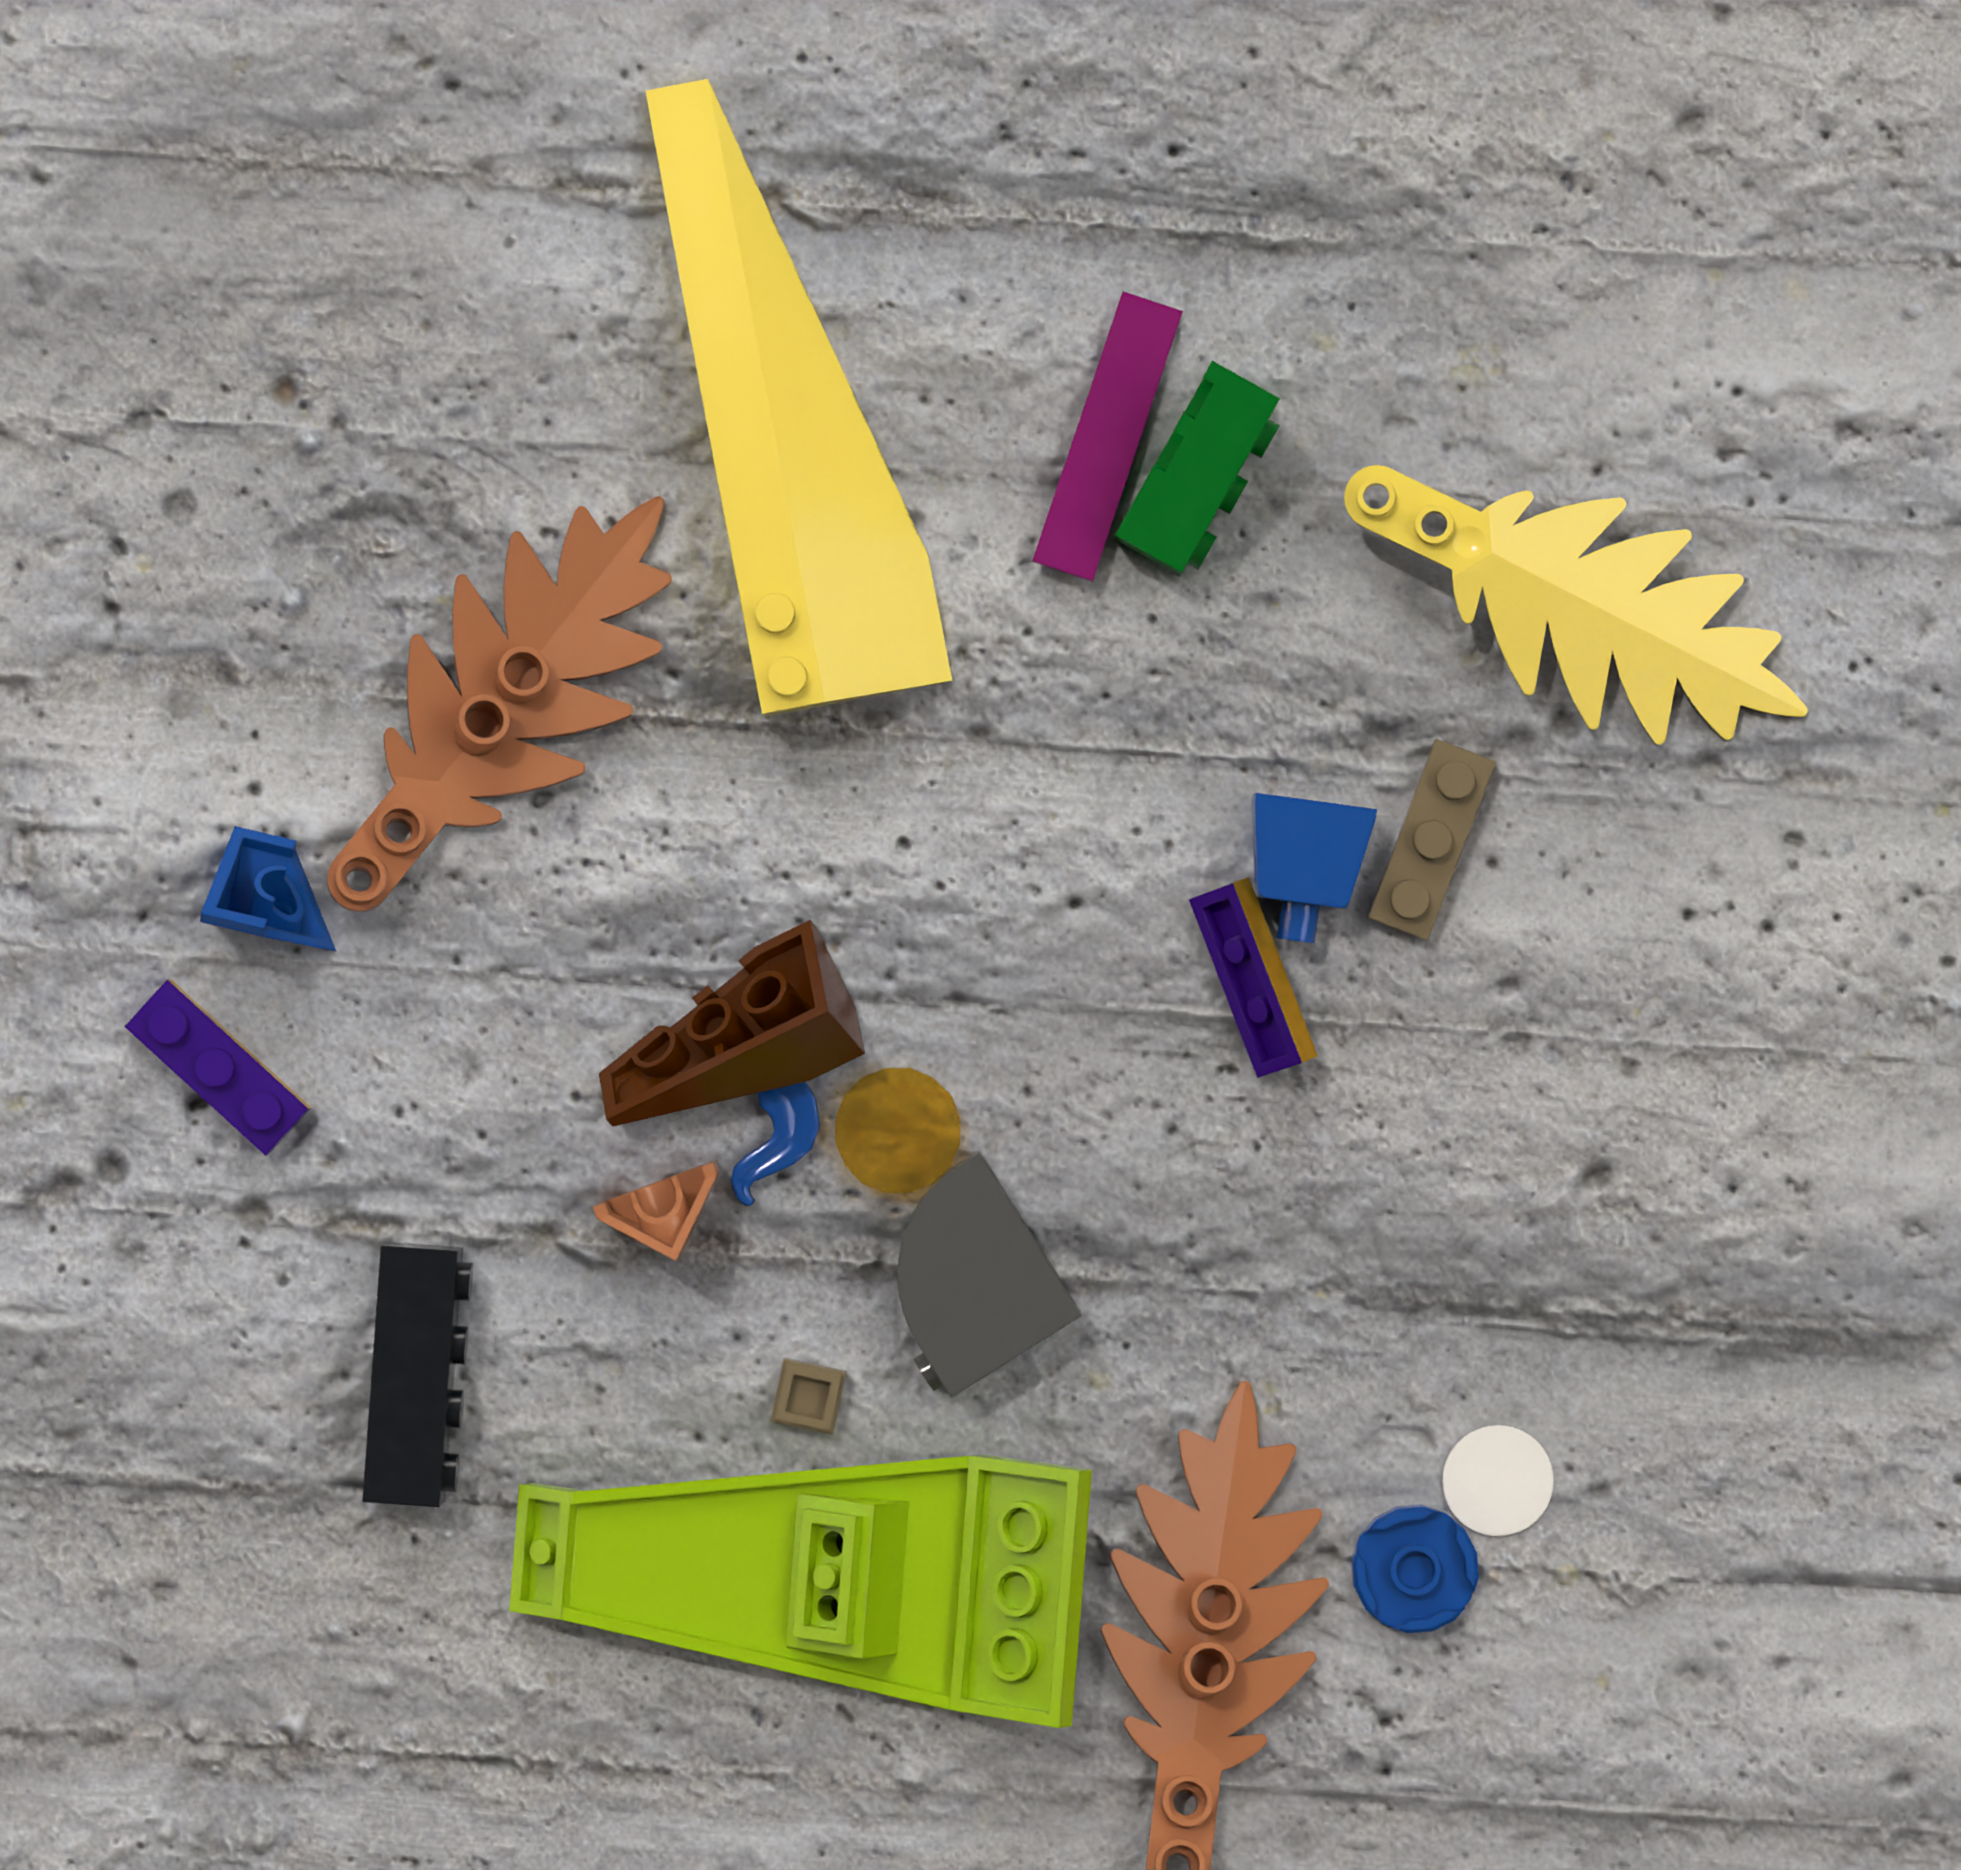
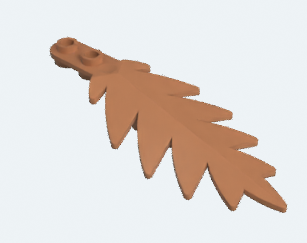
M656 496L625 515L605 534L587 508L579 506L574 512L565 536L558 565L556 585L523 534L519 531L513 532L509 539L503 585L504 621L507 637L468 577L464 574L456 577L452 606V642L459 692L424 638L419 634L413 635L410 640L407 665V707L414 752L395 728L389 727L385 730L383 736L384 752L394 786L330 865L327 874V886L331 897L338 905L353 912H366L378 907L445 825L462 828L483 827L497 824L501 820L502 813L499 810L473 798H492L526 793L554 786L581 776L584 773L586 767L583 762L521 740L572 735L601 728L631 716L633 713L632 705L564 681L581 680L609 674L654 657L662 650V644L657 640L603 622L649 600L669 586L672 581L670 573L640 562L659 523L664 506V499L662 497ZM394 822L403 823L409 829L410 838L402 843L392 841L387 835V826ZM353 871L366 873L371 881L370 887L361 892L351 889L347 883L348 874Z
M1241 1381L1230 1398L1219 1423L1214 1441L1188 1429H1182L1178 1433L1181 1463L1191 1497L1197 1509L1146 1484L1138 1485L1135 1490L1148 1528L1166 1561L1179 1578L1118 1548L1110 1553L1113 1567L1133 1606L1153 1635L1167 1650L1165 1651L1110 1623H1105L1100 1630L1111 1658L1126 1685L1142 1708L1158 1725L1156 1726L1133 1716H1128L1123 1721V1726L1133 1742L1145 1755L1157 1763L1146 1870H1166V1862L1172 1855L1183 1857L1188 1863V1870H1210L1221 1772L1249 1759L1267 1743V1737L1264 1734L1230 1735L1254 1721L1280 1700L1302 1678L1317 1659L1313 1651L1241 1663L1285 1632L1310 1609L1329 1586V1581L1325 1577L1249 1590L1267 1578L1295 1552L1315 1528L1323 1513L1318 1508L1254 1518L1266 1505L1281 1483L1296 1454V1447L1290 1443L1259 1448L1257 1411L1252 1388L1248 1381ZM1185 1791L1194 1797L1196 1807L1192 1814L1183 1815L1175 1809L1173 1800L1176 1793Z

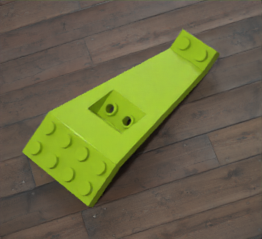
M981 1454L587 1491L538 1483L519 1484L509 1611L568 1621L947 1710L1054 1728L1070 1727L1073 1720L1092 1470ZM838 1534L843 1538L842 1553L839 1552L836 1546ZM833 1598L838 1602L837 1617L831 1609Z

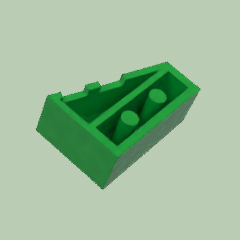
M1212 360L1203 376V380L1186 410L1181 415L1172 435L1152 467L1113 540L1179 577L1187 564L1199 570L1217 536L1206 531L1218 509L1228 514L1231 513L1248 483V480L1238 475L1250 453L1262 458L1280 426L1269 419L1280 398Z

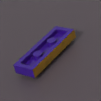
M1250 878L1241 879L1189 899L1257 1078L1317 1057V1052Z
M171 979L166 980L124 1026L265 1156L274 1150L311 1109L303 1099Z

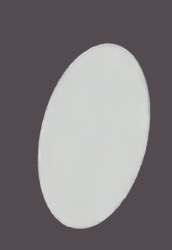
M1492 1425L1470 1432L1453 1447L1444 1466L1442 1483L1446 1502L1452 1513L1461 1523L1471 1530L1484 1535L1508 1536L1527 1529L1541 1517L1552 1496L1554 1477L1549 1457L1543 1447L1532 1436L1514 1427Z

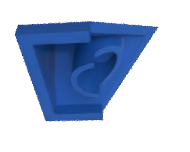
M234 826L201 911L200 922L260 937L336 951L296 852L297 841Z

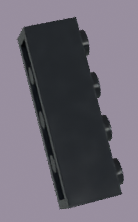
M386 1242L380 1247L362 1502L440 1507L445 1502L446 1492L457 1491L459 1454L449 1453L450 1428L460 1429L462 1425L464 1390H453L455 1364H466L469 1335L467 1326H458L459 1301H470L473 1282V1263L462 1262L463 1247Z

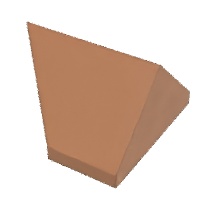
M717 1160L598 1203L593 1206V1210L599 1221L676 1261L684 1253L721 1171Z

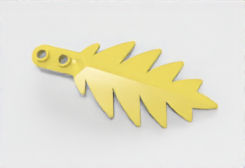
M1372 465L1362 468L1349 480L1345 489L1344 501L1348 514L1358 525L1452 570L1454 597L1464 623L1471 624L1474 621L1483 588L1488 615L1498 645L1511 673L1526 696H1531L1535 692L1548 621L1554 652L1563 679L1577 710L1590 730H1595L1599 727L1612 652L1626 696L1640 723L1656 745H1662L1666 740L1677 680L1697 712L1717 734L1727 741L1734 737L1740 706L1768 714L1788 717H1804L1807 714L1808 709L1799 697L1783 681L1761 665L1780 643V633L1748 627L1702 629L1742 586L1744 582L1742 575L1715 574L1686 578L1643 592L1692 539V533L1689 530L1657 532L1631 538L1603 547L1579 558L1626 508L1627 503L1625 499L1621 497L1599 499L1567 505L1515 524L1533 501L1534 496L1531 491L1525 490L1508 495L1480 512L1386 466ZM1379 485L1388 491L1389 500L1384 507L1373 509L1365 503L1364 494L1371 486ZM1432 513L1442 515L1447 521L1445 532L1437 537L1428 536L1422 529L1423 519Z

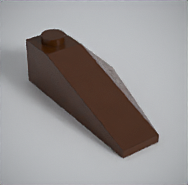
M811 920L754 947L738 960L744 968L715 992L707 985L692 997L697 1004L693 1010L670 1028L662 1025L655 1027L599 1073L605 1116L612 1127L810 1081L865 1054L856 1007L817 927Z

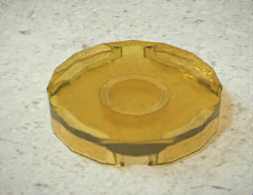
M886 1067L862 1077L845 1094L835 1117V1144L845 1166L862 1184L884 1193H912L933 1184L951 1166L960 1145L961 1117L951 1094L934 1077L911 1067Z

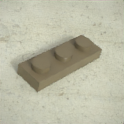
M1439 739L1434 740L1367 918L1418 938L1429 939L1496 761Z

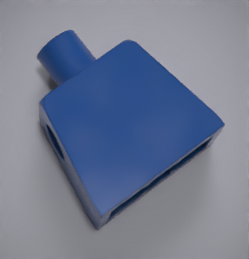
M1262 793L1253 794L1252 826L1255 894L1258 898L1282 901L1277 939L1315 944L1320 906L1347 909L1376 820L1377 809Z

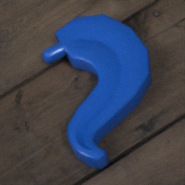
M807 1082L758 1093L759 1106L770 1116L774 1131L768 1141L745 1155L733 1168L731 1176L732 1190L737 1199L745 1206H750L755 1201L749 1188L753 1182L794 1165L812 1150L820 1128L816 1097Z

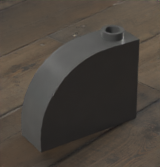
M980 1150L945 1172L924 1194L911 1215L900 1247L897 1279L899 1298L909 1330L923 1352L914 1358L917 1367L933 1391L944 1385L952 1398L1075 1321L1082 1314Z

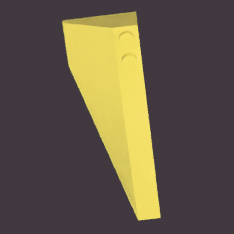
M704 79L646 90L689 332L762 714L765 717L951 682L952 676L928 553L709 80Z

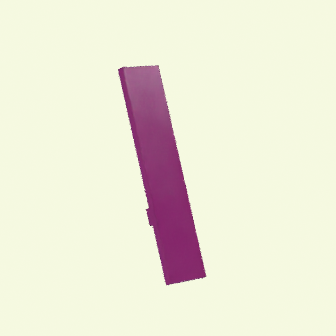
M1124 291L1122 292L1032 560L1033 563L1093 582L1183 311Z

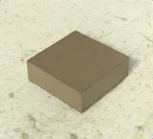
M784 1358L770 1422L833 1435L847 1371Z

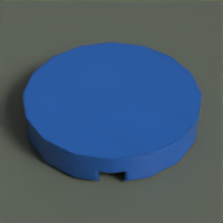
M1422 1504L1396 1506L1376 1516L1358 1536L1351 1558L1353 1586L1364 1608L1384 1625L1405 1633L1433 1632L1455 1621L1471 1600L1479 1579L1477 1552L1466 1530L1446 1512Z

